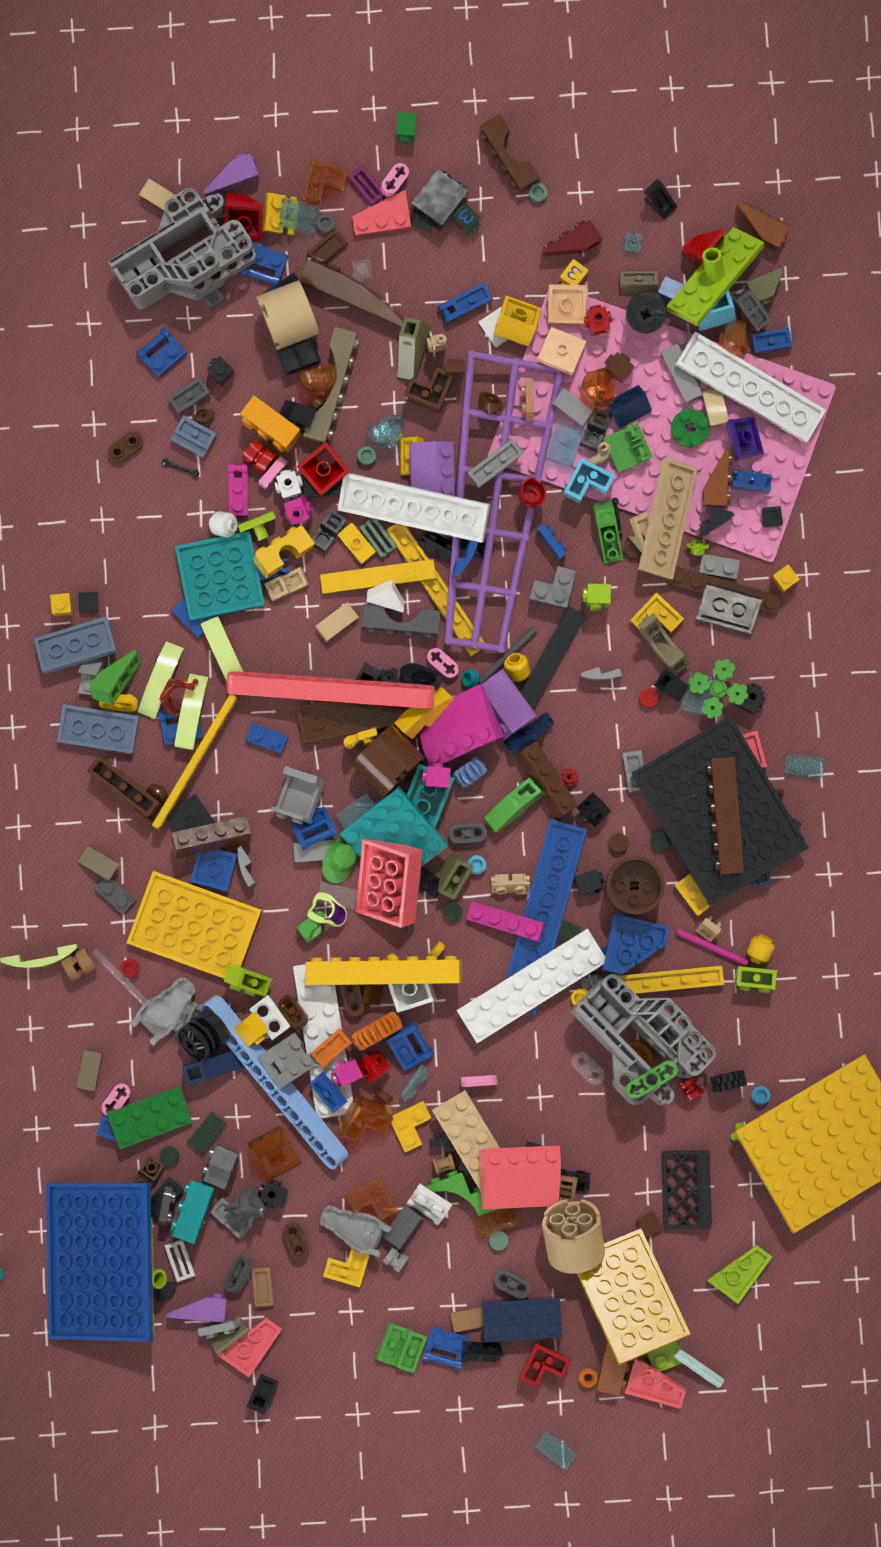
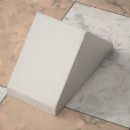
M392 579L367 591L366 602L400 612L404 611V599Z

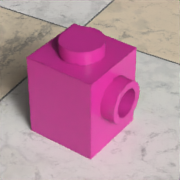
M432 763L431 767L427 766V771L423 770L422 782H426V787L449 789L451 768H443V764Z
M345 1059L334 1064L335 1068L331 1069L333 1073L331 1078L334 1084H338L339 1087H344L363 1077L355 1059L347 1062Z

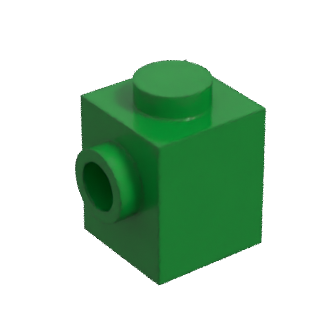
M397 112L396 139H400V142L408 143L411 140H415L416 113Z

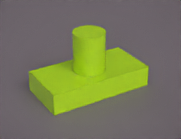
M272 511L238 525L240 533L253 528L258 541L269 537L264 523L274 520L276 517Z

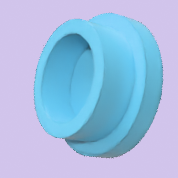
M475 855L468 860L474 867L471 871L472 874L478 875L485 871L486 861L483 857Z

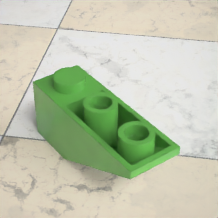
M611 499L592 503L604 564L623 560L615 510Z

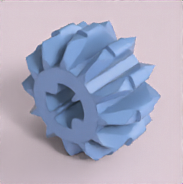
M474 757L457 769L453 775L458 784L462 787H467L483 776L487 769L479 757Z

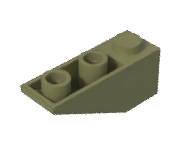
M404 318L399 334L398 378L407 380L416 378L427 342L426 338H428L431 326L421 320Z

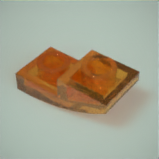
M513 1208L498 1209L473 1219L479 1238H484L497 1231H504L518 1224Z

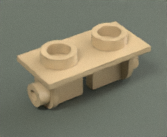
M430 331L429 338H426L429 353L433 352V356L436 357V352L443 351L446 348L447 338L444 334L432 336Z
M526 873L512 874V881H509L508 874H496L494 877H491L492 893L503 895L510 892L517 894L530 892V876L526 875Z

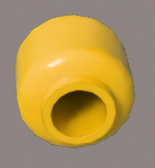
M513 653L504 661L505 672L511 681L520 682L530 675L531 670L525 655Z
M762 934L754 936L746 951L751 957L750 960L756 964L768 962L775 949V945L772 943L773 940Z

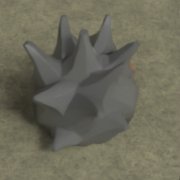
M251 1187L246 1190L242 1189L234 1198L233 1203L227 1204L228 1208L224 1209V1212L234 1213L229 1218L230 1222L241 1219L240 1231L246 1225L252 1229L253 1223L264 1218L266 1213V1207L261 1199L253 1194L257 1187Z

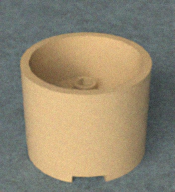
M299 280L256 296L276 350L320 334L308 299Z
M567 1199L554 1203L544 1212L542 1227L547 1258L551 1266L558 1271L575 1274L589 1271L603 1260L605 1245L599 1210L594 1204L583 1199L580 1202H567Z

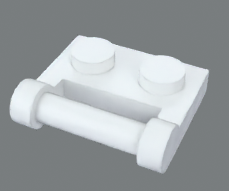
M421 1184L418 1185L406 1203L408 1207L411 1208L412 1206L432 1219L436 1225L440 1224L452 1206L451 1203Z

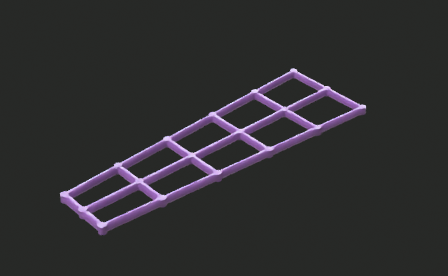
M474 351L467 353L456 497L464 498L465 474L474 468L466 466L470 416L503 422L500 447L509 440L511 423L544 429L534 474L536 480L541 482L556 407L551 403L560 392L564 372L542 363L520 360L518 358L514 359ZM475 359L512 366L505 415L499 413L490 414L486 411L471 409ZM519 367L556 373L546 421H526V418L512 416ZM504 469L493 477L495 478L489 524L485 532L487 538L480 584L458 581L457 577H451L455 559L459 557L460 538L453 536L444 639L446 645L497 653L505 651L535 508L527 507L522 533L495 529L502 481L508 480L523 483L524 480L531 478L530 476L506 473ZM494 536L520 540L510 589L487 585ZM456 588L478 591L471 641L452 638ZM486 593L508 596L498 645L479 642Z

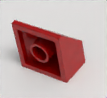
M227 193L225 224L231 220H237L242 224L251 240L262 241L263 206L248 195ZM233 226L231 227V230L235 231L237 230V228Z
M723 228L696 235L692 240L689 238L682 247L684 248L682 255L697 267H700L703 263V252L708 248H716L725 237L726 230Z
M327 442L297 465V468L320 496L350 472L340 456Z

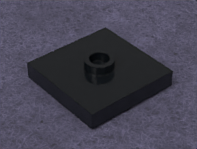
M196 794L175 807L166 819L175 832L215 823Z

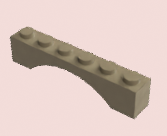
M337 327L334 328L330 342V349L334 356L336 367L334 386L324 405L315 413L310 426L305 428L303 437L306 440L324 444L327 440L331 441L333 430H331L332 422L336 423L339 413L336 411L338 404L341 405L344 394L341 391L343 386H347L349 375H346L347 370L353 366L354 357H352L353 350H357L360 339H357V333Z

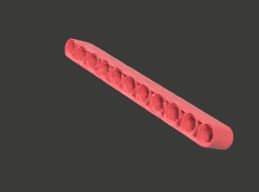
M241 671L227 673V693L414 708L434 707L435 687L431 685Z

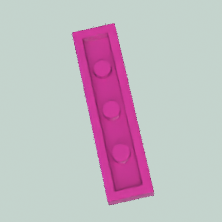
M471 901L466 920L538 942L545 925L543 922Z

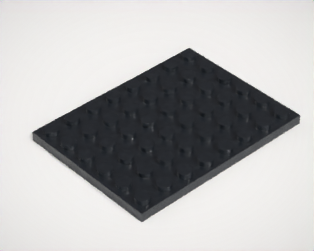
M731 715L631 773L709 906L809 848ZM735 757L744 873L719 876V871H715V860H718V855L713 849L716 833H712V821H715L714 813L711 814L710 802H713V794H709L708 783L712 782L711 775L707 774V764L710 763L712 758Z

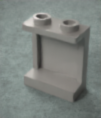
M285 766L283 774L287 775L277 806H271L270 810L276 812L275 816L286 819L288 816L292 818V822L301 825L303 822L310 824L326 780Z

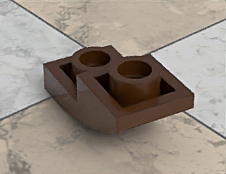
M148 1155L131 1183H150L152 1187L165 1165Z

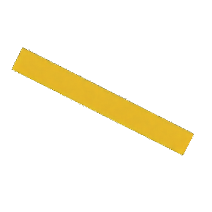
M396 523L386 530L407 563L429 560L406 525ZM435 569L436 579L420 582L446 619L449 589ZM455 599L453 631L458 639L471 641L473 625ZM480 636L479 642L485 643ZM464 647L470 657L480 651Z
M230 694L153 822L152 826L157 830H160L237 702L235 695Z

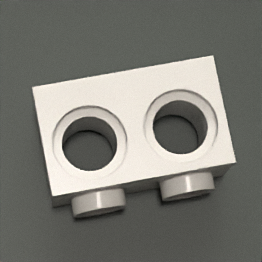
M269 995L249 1009L252 1012L249 1016L256 1012L269 1029L264 1034L266 1039L271 1038L274 1040L291 1027ZM262 1005L266 1006L269 1011L265 1017L258 1014V1008ZM272 1021H277L280 1024L279 1031L272 1032L269 1025Z

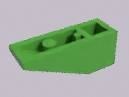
M133 650L97 674L89 686L93 699L110 705L114 704L142 663L138 651Z

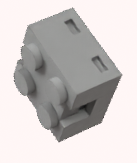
M293 1033L258 1057L279 1090L317 1065L310 1054H305L301 1048L302 1042L296 1033Z

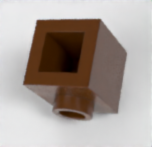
M618 352L614 356L610 354L604 362L606 364L604 370L621 384L631 374L635 366L630 362L631 359L626 354H619Z

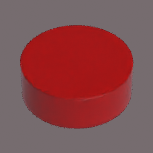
M651 688L644 689L639 696L641 705L646 708L654 707L659 700L658 693Z

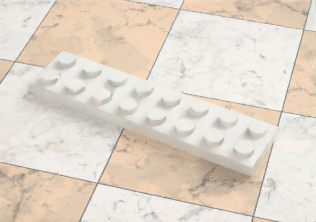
M697 332L693 334L675 364L677 367L804 443L808 442L826 409Z
M348 473L343 477L338 510L482 543L485 538L491 504Z
M586 929L464 1005L457 1012L478 1043L602 966L605 956L589 930Z
M306 964L293 966L298 1002L308 1015V1023L303 1028L306 1053L309 1055L339 1028L342 1030L335 985H306ZM343 1050L324 1068L310 1054L317 1064L309 1070L311 1081L324 1072L334 1084L331 1078V1074H333L331 1069L335 1068L334 1064L345 1059L347 1062L346 1051ZM351 1083L344 1087H339L338 1084L335 1085L348 1101L335 1113H332L312 1088L315 1110L320 1118L355 1113Z

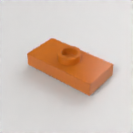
M339 1028L310 1054L324 1068L352 1042Z

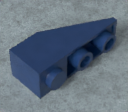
M232 1051L208 1057L205 1061H194L184 1064L182 1068L187 1085H192L243 1068L244 1065Z

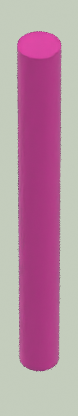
M680 928L676 933L677 936L745 967L749 962L744 957Z

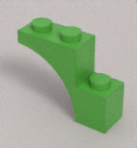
M457 1170L447 1173V1177L440 1180L439 1177L433 1178L426 1185V1188L432 1192L447 1191L464 1197L475 1208L478 1216L494 1211L492 1209L482 1210L480 1189L475 1187L473 1188L474 1192L470 1193L463 1173H458Z

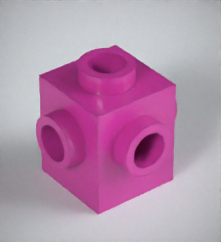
M305 494L291 498L284 503L286 509L284 510L285 517L292 525L298 523V526L309 522L308 519L313 515V507L311 502L307 501Z

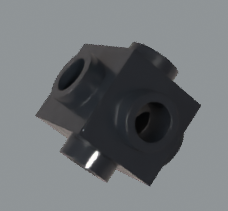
M751 683V685H746L748 698L744 699L742 705H737L736 707L754 715L758 707L762 708L766 698L763 697L765 692L761 690L762 687ZM749 695H752L754 700H750Z
M593 792L576 807L581 813L579 815L581 820L585 824H592L594 827L611 813L606 804Z
M271 1179L270 1182L266 1181L265 1185L261 1184L258 1195L261 1196L260 1199L266 1207L273 1209L274 1206L282 1208L289 1188L281 1186L282 1182ZM269 1191H274L275 1197H271Z

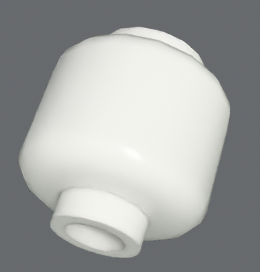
M219 511L214 513L209 519V528L216 536L231 537L237 530L238 524L234 514Z

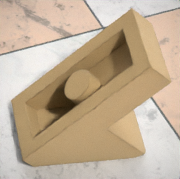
M649 512L641 513L629 519L634 532L629 538L641 553L650 519Z

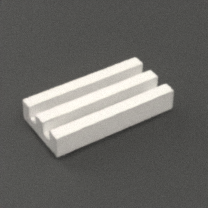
M184 1240L164 1245L177 1282L196 1276ZM179 1244L184 1254L190 1274H187L179 1249L177 1247V1245ZM171 1247L174 1248L177 1260L179 1262L183 1274L182 1277L179 1276L176 1264L174 1262L170 1250Z

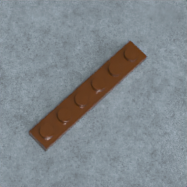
M677 566L673 579H667L666 581L667 585L699 594L704 593L706 583L709 582L762 597L759 611L777 615L782 597Z

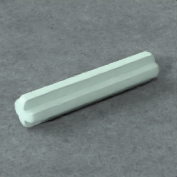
M678 1349L675 1352V1359L717 1388L722 1386L724 1379L682 1349Z

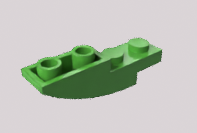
M535 777L532 779L528 778L499 802L487 814L484 820L495 833L499 832L524 814L526 808L545 795L542 786Z

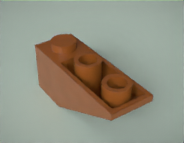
M738 202L737 211L757 239L763 241L765 246L778 251L790 228L787 226V223L780 219L774 220L770 218L767 212L762 210L759 212L753 209V206L747 202Z
M726 448L703 488V507L726 508L727 503L731 502V492H728V484H731L732 473H728V466L732 465V454H729V448Z

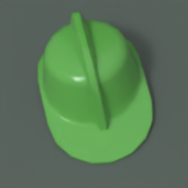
M344 838L336 839L331 843L323 861V875L331 883H340L346 880L356 862L357 853Z

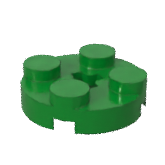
M684 409L672 421V436L680 446L686 448L698 446L708 436L709 421L698 410ZM693 424L695 431L687 433L685 425Z

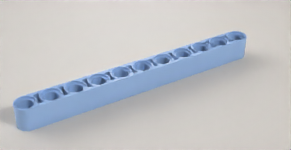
M215 995L201 1005V1012L203 1010H210L222 1019L229 1032V1041L226 1043L323 1163L328 1168L335 1169L348 1158V1151L292 1082L280 1090L258 1059L259 1056L266 1052L260 1043L258 1045L253 1043L248 1047L234 1030L242 1021L224 999Z

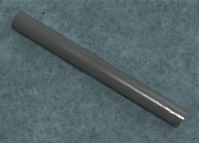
M531 627L479 678V683L483 684L504 665L506 658L516 653L537 632Z

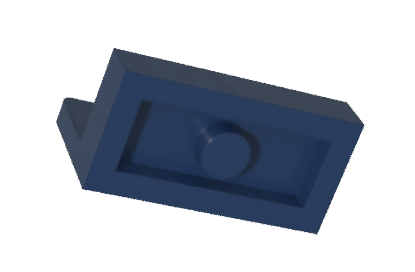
M639 385L605 402L618 428H622L652 412L648 398Z

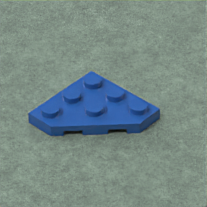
M613 914L602 971L622 975L656 951L665 947L670 927Z

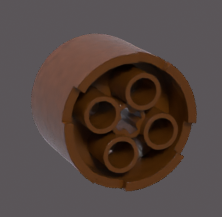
M392 724L355 759L352 766L385 797L396 789L425 758Z
M630 856L618 861L611 867L605 878V894L609 903L619 912L628 915H639L652 910L662 899L665 890L664 876L660 868L653 861L642 856ZM630 881L633 883L638 882L637 891L629 889L631 887Z

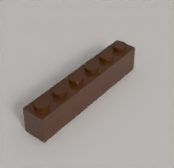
M735 757L712 758L710 763L707 764V774L711 775L712 782L708 783L709 794H713V802H710L711 814L714 813L715 821H712V833H716L713 849L718 855V860H715V871H719V876L743 874L744 865Z

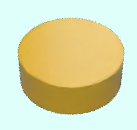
M438 941L428 956L438 957L445 948V945Z
M583 988L575 990L571 995L572 1004L575 1005L588 991Z

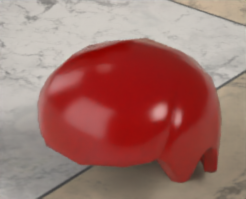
M535 477L524 480L519 486L518 499L523 505L529 508H537L545 501L546 490L544 484L537 481Z

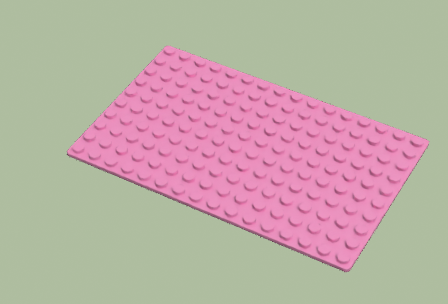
M548 288L535 333L530 345L527 346L523 360L537 362L550 328L553 327L586 341L573 375L564 373L561 389L565 388L593 411L596 407L611 414L605 402L639 385L645 392L652 408V412L622 428H618L612 415L604 437L625 429L630 424L638 423L653 458L618 473L609 454V458L606 461L597 465L615 475L607 494L604 495L588 487L584 496L597 501L612 500V498L616 497L619 500L617 504L619 509L636 515L644 512H649L651 515L663 458H669L698 468L684 532L700 537L697 532L700 528L699 524L707 519L712 521L705 509L706 507H703V488L726 448H729V454H732V465L728 466V473L733 475V470L771 474V491L769 494L735 490L731 489V484H728V492H731V502L727 503L726 508L719 509L731 511L735 516L702 538L764 561L773 562L836 388L835 385L714 342L826 409L808 442L804 443L722 393L729 420L748 417L755 418L764 454L735 461L726 424L712 427L709 425V433L706 440L698 446L692 448L680 446L676 443L671 433V424L674 417L684 409H695L703 413L708 419L707 411L705 410L702 396L686 404L684 403L660 352L678 344L683 353L693 334L664 323L661 328L653 333H639L628 324L626 310L588 296L586 312L595 305L606 306L607 312L610 311L612 322L609 323L611 328L609 333L591 336L589 327L586 328L585 324L548 323ZM616 352L626 354L631 359L630 362L635 366L634 370L622 384L604 370L606 366L605 360L610 354L614 356ZM520 367L512 416L526 418V414H522V403H525V397H522V386H525V378H533L534 420L546 421L556 373ZM694 377L701 391L713 388ZM556 408L541 481L565 489L580 459L582 458L589 462V459L597 455V452L579 445L591 415L583 426H579ZM503 422L499 423L488 456L500 448ZM511 423L509 440L513 439L524 454L506 468L534 477L544 429ZM693 424L685 425L687 433L695 431ZM781 506L783 525L763 528L761 508Z

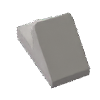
M98 658L82 663L78 671L81 674L78 693L92 696L89 689L90 683L103 670L105 659Z

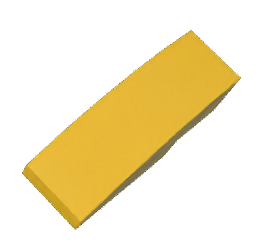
M440 687L434 692V707H410L394 724L404 734L413 739L425 725L430 727L454 698Z

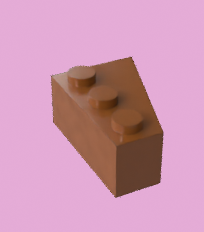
M605 1341V1350L597 1381V1391L620 1396L621 1389L624 1390L627 1378H624V1374L629 1372L631 1361L618 1365L608 1341Z

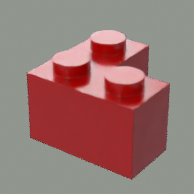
M535 1341L521 1370L519 1379L537 1387L545 1370L563 1378L571 1358Z

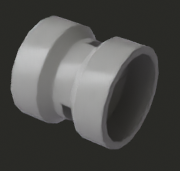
M393 1246L384 1258L383 1263L393 1266V1269L399 1273L409 1256L401 1254Z

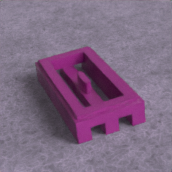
M363 165L348 176L350 182L371 207L385 197L380 190L379 184ZM361 171L380 193L378 196L359 174ZM355 176H356V177L359 179V181L364 185V187L369 191V193L374 197L373 200L367 195V193H366V192L362 189V187L357 183V181L354 179Z

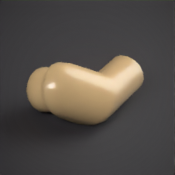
M601 442L598 446L597 455L589 459V462L597 466L606 461L610 454L609 443Z

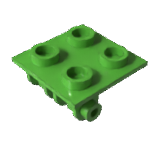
M638 423L630 424L625 429L603 438L604 442L610 445V456L618 473L653 458Z

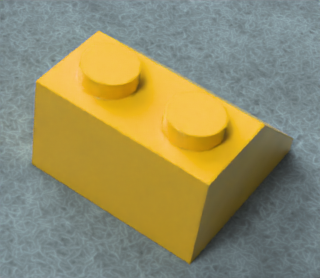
M506 295L493 334L515 341L520 345L529 346L537 327L541 308Z

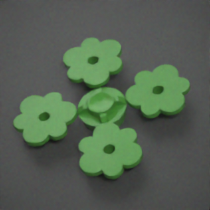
M728 659L715 662L716 668L713 672L715 675H718L719 680L712 684L708 681L707 675L702 676L699 672L689 679L690 691L692 693L698 692L703 694L705 690L710 688L711 694L715 696L710 700L706 699L704 701L705 705L701 709L710 719L714 716L720 717L722 715L721 709H723L724 705L717 697H723L727 693L729 701L731 703L735 702L737 705H742L744 699L748 698L746 685L734 683L732 687L727 689L726 683L723 682L726 678H732V672L736 669L735 665L730 663Z

